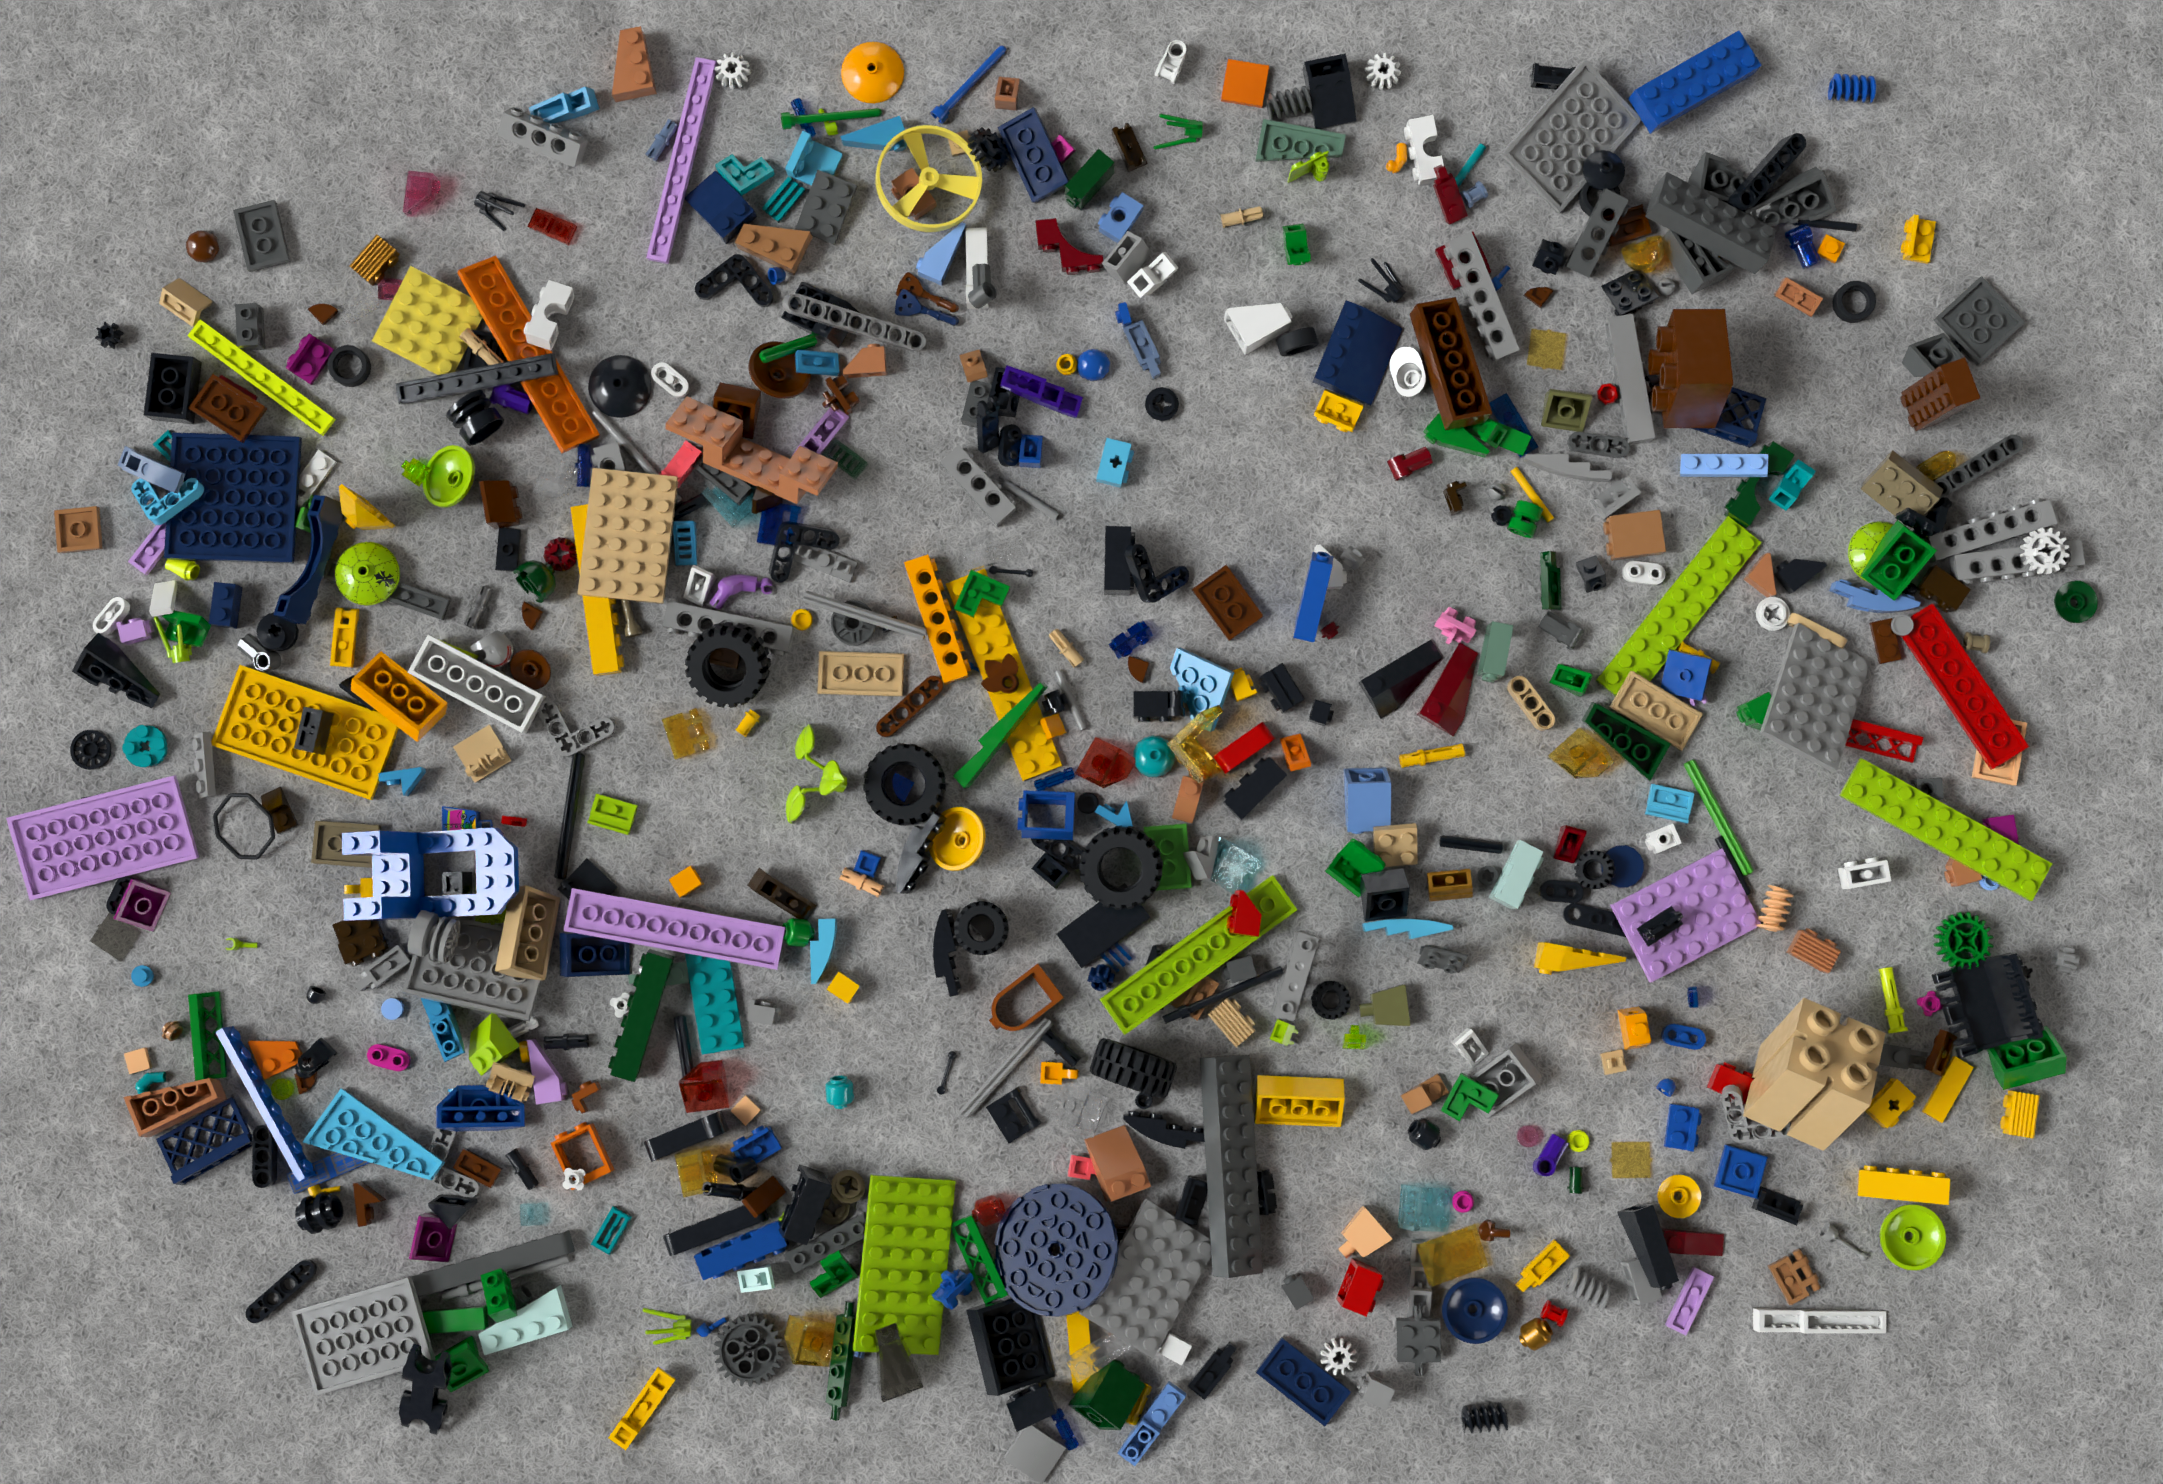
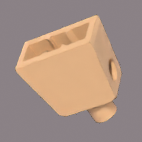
M1362 1206L1341 1232L1347 1241L1338 1250L1346 1259L1356 1250L1362 1257H1365L1391 1241L1392 1238L1369 1211Z

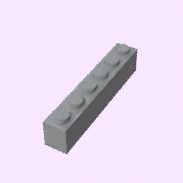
M1633 314L1609 317L1604 323L1615 384L1618 391L1625 440H1627L1629 445L1650 442L1657 435V426L1655 422H1652L1651 417L1653 414L1652 402L1648 400L1650 387L1648 381H1645L1644 378L1646 365L1644 360L1641 361L1642 343L1641 340L1637 339L1636 333L1639 330L1638 321L1634 320Z

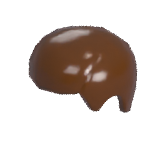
M198 230L190 234L186 241L188 255L196 262L207 263L213 260L219 252L218 238L206 230Z

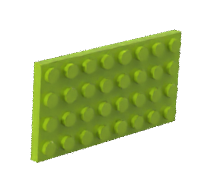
M870 1174L853 1351L939 1355L943 1304L940 1301L934 1300L932 1294L940 1287V1283L943 1281L941 1274L947 1271L955 1180Z

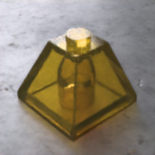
M1578 728L1548 755L1552 761L1575 779L1599 777L1614 763L1606 748L1581 728Z
M789 1315L784 1337L792 1363L795 1365L828 1367L833 1346L835 1323L807 1316Z

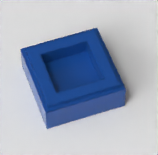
M861 850L854 871L874 878L881 857Z

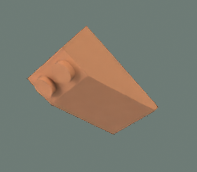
M1125 1125L1084 1139L1105 1201L1112 1202L1151 1187L1145 1167Z

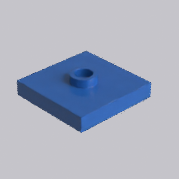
M1669 649L1660 688L1670 694L1702 701L1712 659Z
M1724 1144L1714 1187L1757 1199L1768 1157Z

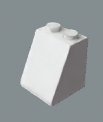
M1281 303L1228 308L1225 311L1224 321L1244 355L1287 332L1291 325L1292 315L1287 307L1283 308Z

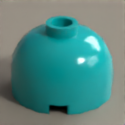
M1151 735L1144 737L1137 743L1133 751V762L1141 774L1151 778H1158L1171 770L1175 762V752L1167 739Z

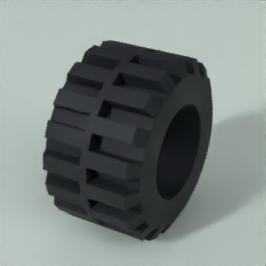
M985 901L973 902L965 906L957 915L954 924V932L958 943L963 949L975 955H989L996 952L1004 945L1009 932L1008 920L1004 912L995 904ZM984 915L993 921L995 930L990 939L977 941L970 935L969 924L976 916Z

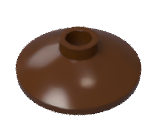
M525 649L517 652L511 659L510 671L514 680L533 690L544 687L550 680V665L539 652Z

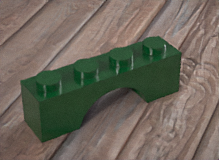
M1774 441L1768 444V446L1764 444L1758 453L1768 454V475L1778 476L1785 471L1795 455ZM1747 477L1745 481L1742 479L1735 489L1738 491L1735 498L1731 497L1724 506L1727 509L1724 515L1726 517L1729 516L1744 528L1751 525L1761 509L1755 497V487L1761 477Z

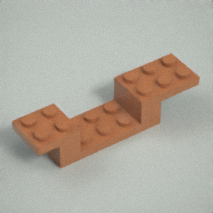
M686 396L666 422V430L703 445V463L752 485L773 492L775 495L795 504H798L806 491L818 496L838 467V462L802 446H799L789 459L742 438L743 420Z

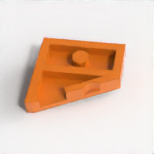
M252 1040L248 1042L264 1080L297 1065L298 1058L302 1055L297 1041Z

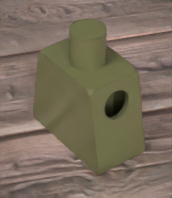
M1398 985L1371 993V1003L1359 1004L1360 1017L1373 1016V1023L1376 1025L1411 1026L1405 985Z

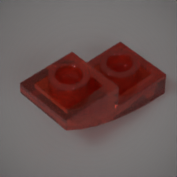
M538 208L535 209L527 226L568 246L577 229L575 224L557 218L554 214Z

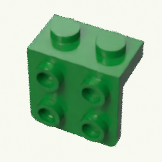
M1351 839L1338 852L1325 872L1359 898L1361 896V874L1380 872L1386 864L1380 856L1368 850L1362 842Z

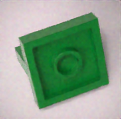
M472 1336L445 1350V1352L450 1353L452 1363L451 1378L447 1387L451 1393L489 1372L488 1365L479 1356L477 1343ZM441 1353L435 1356V1360L440 1358Z

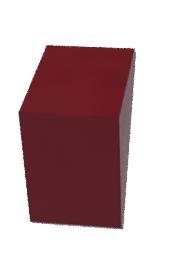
M1567 825L1561 826L1553 859L1574 864L1587 831Z

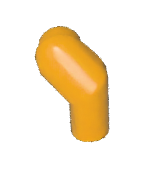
M1405 143L1396 145L1397 157L1395 161H1388L1386 164L1387 171L1397 173L1406 163L1407 145Z

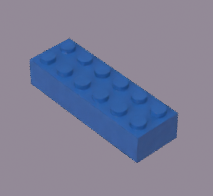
M1739 30L1635 89L1628 100L1651 134L1752 76L1762 65Z

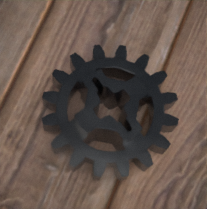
M981 127L979 130H975L968 138L970 142L968 147L972 149L970 154L975 155L974 161H979L982 168L986 166L989 172L992 169L994 172L1002 170L1009 162L1008 156L1010 153L1005 150L1007 147L1002 143L1003 138H999L996 132L992 134L989 128L985 130Z

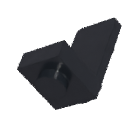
M1941 505L1929 511L1926 518L1916 511L1906 508L1897 513L1895 518L1904 525L1919 531L1920 534L1931 537L1943 530L1947 522L1948 509Z

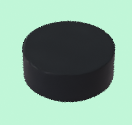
M1090 792L1081 794L1077 800L1079 810L1085 814L1095 812L1099 803L1098 798Z

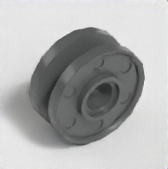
M849 600L844 602L872 611L865 603ZM833 612L831 628L834 635L842 643L849 646H859L866 643L873 636L876 625L859 620L858 627L851 629L848 627V621L851 617Z

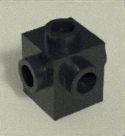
M1542 239L1532 266L1544 273L1556 275L1558 269H1563L1567 257L1564 256L1566 248L1557 242Z

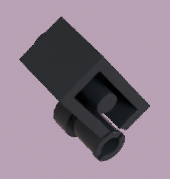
M1176 690L1133 692V718H1138V722H1151V718H1159V722H1172V718L1185 717L1183 691H1177V698Z

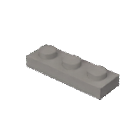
M201 732L194 735L192 742L193 749L196 752V760L194 762V768L198 776L196 790L199 793V798H209L216 796L211 732Z

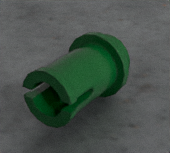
M1569 1167V1186H1567V1189H1569V1193L1582 1194V1189H1584L1582 1187L1583 1167Z

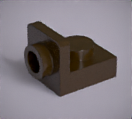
M1452 482L1443 491L1451 515L1458 514L1463 510L1462 497L1460 494L1457 495L1456 492L1465 489L1467 486L1466 482Z

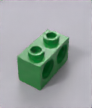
M502 1268L480 1275L488 1315L496 1323L518 1316L509 1275Z

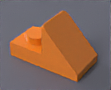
M1301 734L1280 738L1287 769H1290V772L1311 767L1310 758Z

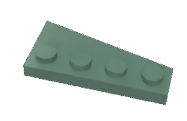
M1263 119L1255 162L1310 159L1313 154L1319 151L1322 153L1328 151L1327 158L1342 157L1346 135Z

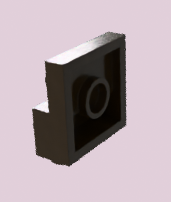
M342 920L332 925L345 965L351 964L352 967L364 963V958L369 956L372 959L384 955V950L389 949L378 920Z

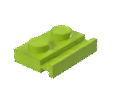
M596 794L587 823L630 835L638 805Z

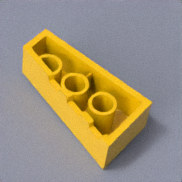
M1864 1165V1169H1859L1858 1196L1949 1205L1950 1178L1945 1176V1173L1932 1172L1931 1175L1922 1174L1920 1170H1909V1173L1900 1172L1899 1168L1886 1167V1171L1877 1170V1166Z

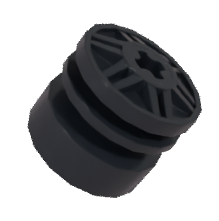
M475 390L463 396L446 413L449 421L453 422L452 425L455 428H461L459 434L469 446L483 442L500 429L504 423V418L495 407L489 408L491 401L486 398L482 390Z

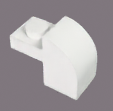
M1163 252L1149 266L1141 268L1127 282L1136 294L1143 298L1167 282V279L1178 269V266L1166 252Z

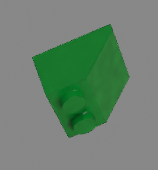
M1770 692L1761 694L1737 706L1738 711L1736 714L1739 721L1745 723L1748 727L1761 731L1771 699Z

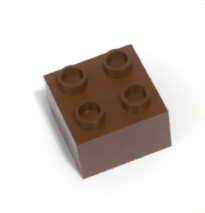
M1673 309L1667 326H1659L1657 329V349H1650L1649 374L1658 375L1660 380L1659 386H1654L1652 390L1653 412H1662L1664 428H1715L1733 386L1725 309Z

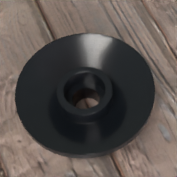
M1600 150L1587 157L1583 165V175L1588 184L1593 188L1602 191L1603 189L1612 190L1623 181L1625 167L1622 160L1615 153ZM1603 165L1607 166L1609 170H1605Z

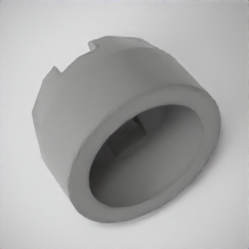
M1669 278L1662 279L1657 286L1658 292L1663 296L1671 295L1675 290L1674 282ZM1662 284L1672 285V287H1662Z
M1494 483L1488 489V495L1492 500H1500L1505 495V488L1500 483ZM1493 487L1501 491L1502 494H1499L1495 490H1492Z

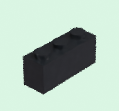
M1262 757L1254 765L1256 770L1251 775L1247 772L1239 780L1241 785L1236 790L1232 787L1223 796L1226 799L1223 804L1240 821L1287 776L1270 757L1266 760Z

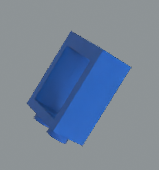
M1023 790V798H1019L1018 811H1022V818L1018 817L1017 830H1021V837L1073 840L1075 792ZM1029 804L1066 805L1065 829L1027 827Z

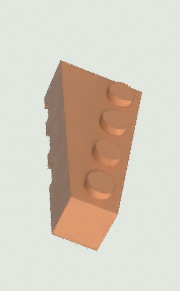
M212 1078L123 1097L140 1137H152L227 1100L220 1080Z

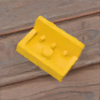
M1325 388L1313 416L1317 417V420L1321 423L1336 425V428L1342 432H1353L1364 405Z

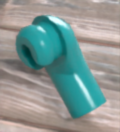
M166 1072L144 1074L135 1085L137 1093L149 1092V1087L152 1083L166 1082Z

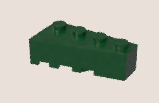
M1591 702L1581 720L1648 781H1651L1671 743L1594 702Z

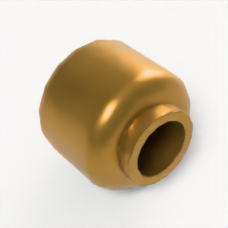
M1534 1318L1521 1326L1519 1339L1524 1347L1528 1346L1531 1350L1535 1351L1551 1342L1553 1331L1546 1320Z

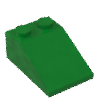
M1897 520L1882 538L1860 576L1895 601L1937 550Z

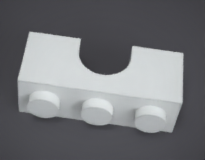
M1434 116L1409 119L1407 127H1404L1405 139L1410 141L1411 147L1408 148L1409 159L1414 160L1415 167L1412 168L1413 178L1418 180L1419 186L1434 183L1437 177L1433 168L1438 165L1444 166L1442 155L1431 157L1423 150L1425 143L1435 141L1437 137Z
M548 280L546 287L543 286L540 291L538 305L535 304L532 309V318L530 322L526 323L524 334L526 335L527 343L551 351L558 337L559 330L557 323L547 318L554 313L567 315L574 300V292L572 287Z

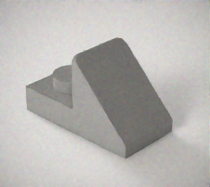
M1215 836L1200 837L1197 852H1183L1195 880L1211 879L1220 838Z

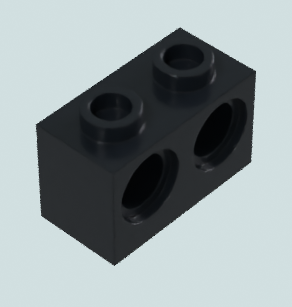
M996 367L990 396L994 395L999 401L1000 409L998 410V416L1016 418L1020 396L1000 386L1005 368Z

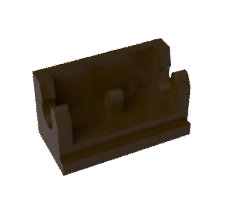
M1125 123V126L1120 129L1117 126L1112 128V137L1128 172L1147 165L1146 158L1130 124Z

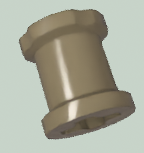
M1971 632L1965 633L1963 649L1965 651L1977 650L1981 651V653L1988 652L1990 646L1989 635L1978 636L1972 635Z

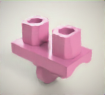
M1448 607L1444 613L1442 612L1434 626L1441 629V634L1448 637L1445 642L1447 644H1450L1452 640L1458 643L1461 640L1469 643L1476 632V629H1474L1476 620L1465 617L1463 622L1455 619L1458 614L1457 610Z

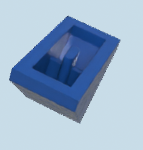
M1022 434L1019 454L1020 467L1041 468L1043 436Z

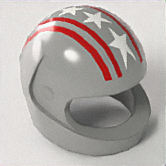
M498 630L470 646L471 652L484 650L486 658L482 662L493 668L506 665L513 655L512 642Z

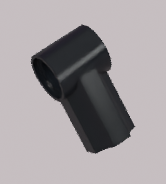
M720 1154L713 1163L714 1171L718 1172V1174L729 1176L736 1183H741L758 1171L757 1164L751 1157L739 1159Z

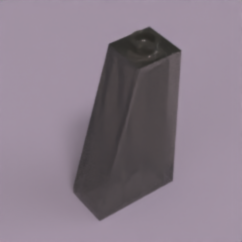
M894 1323L875 1330L877 1377L882 1402L923 1388L919 1368L897 1324Z

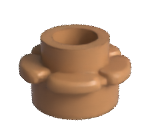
M178 1021L167 1022L162 1028V1037L169 1041H174L180 1036L183 1028L179 1026Z

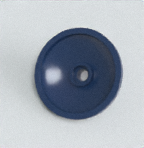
M1471 1277L1458 1281L1448 1290L1442 1304V1316L1446 1327L1457 1339L1470 1344H1481L1492 1340L1502 1331L1507 1320L1508 1307L1503 1293L1496 1285L1483 1278ZM1476 1305V1311L1471 1313L1469 1307Z

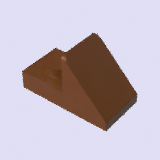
M363 1181L353 1183L358 1227L372 1224L371 1220L374 1219V1209L370 1207L369 1203L382 1202L386 1199Z

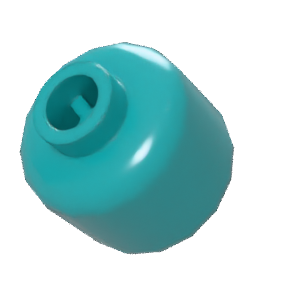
M833 1076L825 1084L826 1101L828 1104L833 1105L835 1109H844L847 1107V1104L854 1100L853 1083L847 1079V1076Z

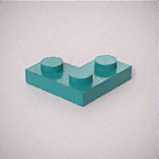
M733 154L715 164L716 170L741 196L775 175L774 169L762 157L746 167Z

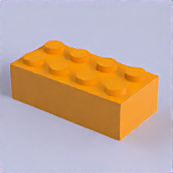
M382 651L358 672L351 682V691L416 742L446 714L448 703L413 675L407 673L404 668Z

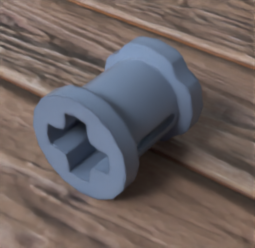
M1480 181L1476 182L1475 186L1469 190L1460 192L1462 200L1468 208L1473 207V204L1480 199L1488 197V192Z

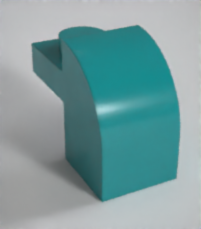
M1798 459L1784 473L1768 500L1787 511L1798 498L1802 488L1814 476L1816 470Z

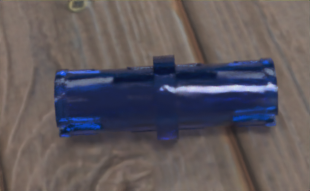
M580 444L578 446L577 463H575V468H577L576 487H590V469L592 468V463H590L591 444Z

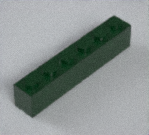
M649 949L647 954H642L639 966H642L641 974H636L633 983L636 990L634 995L630 994L627 1007H630L628 1015L624 1014L620 1026L624 1030L622 1036L618 1035L614 1047L618 1048L616 1056H611L608 1068H611V1076L631 1082L637 1080L674 956Z

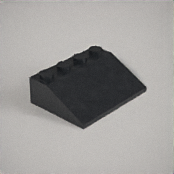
M1011 1297L966 1310L987 1395L1000 1396L1055 1377L1039 1314L1023 1308Z

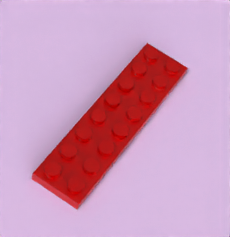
M1932 603L1910 616L1914 624L1913 630L1909 634L1901 636L1990 770L2028 748L2029 745L1934 604Z

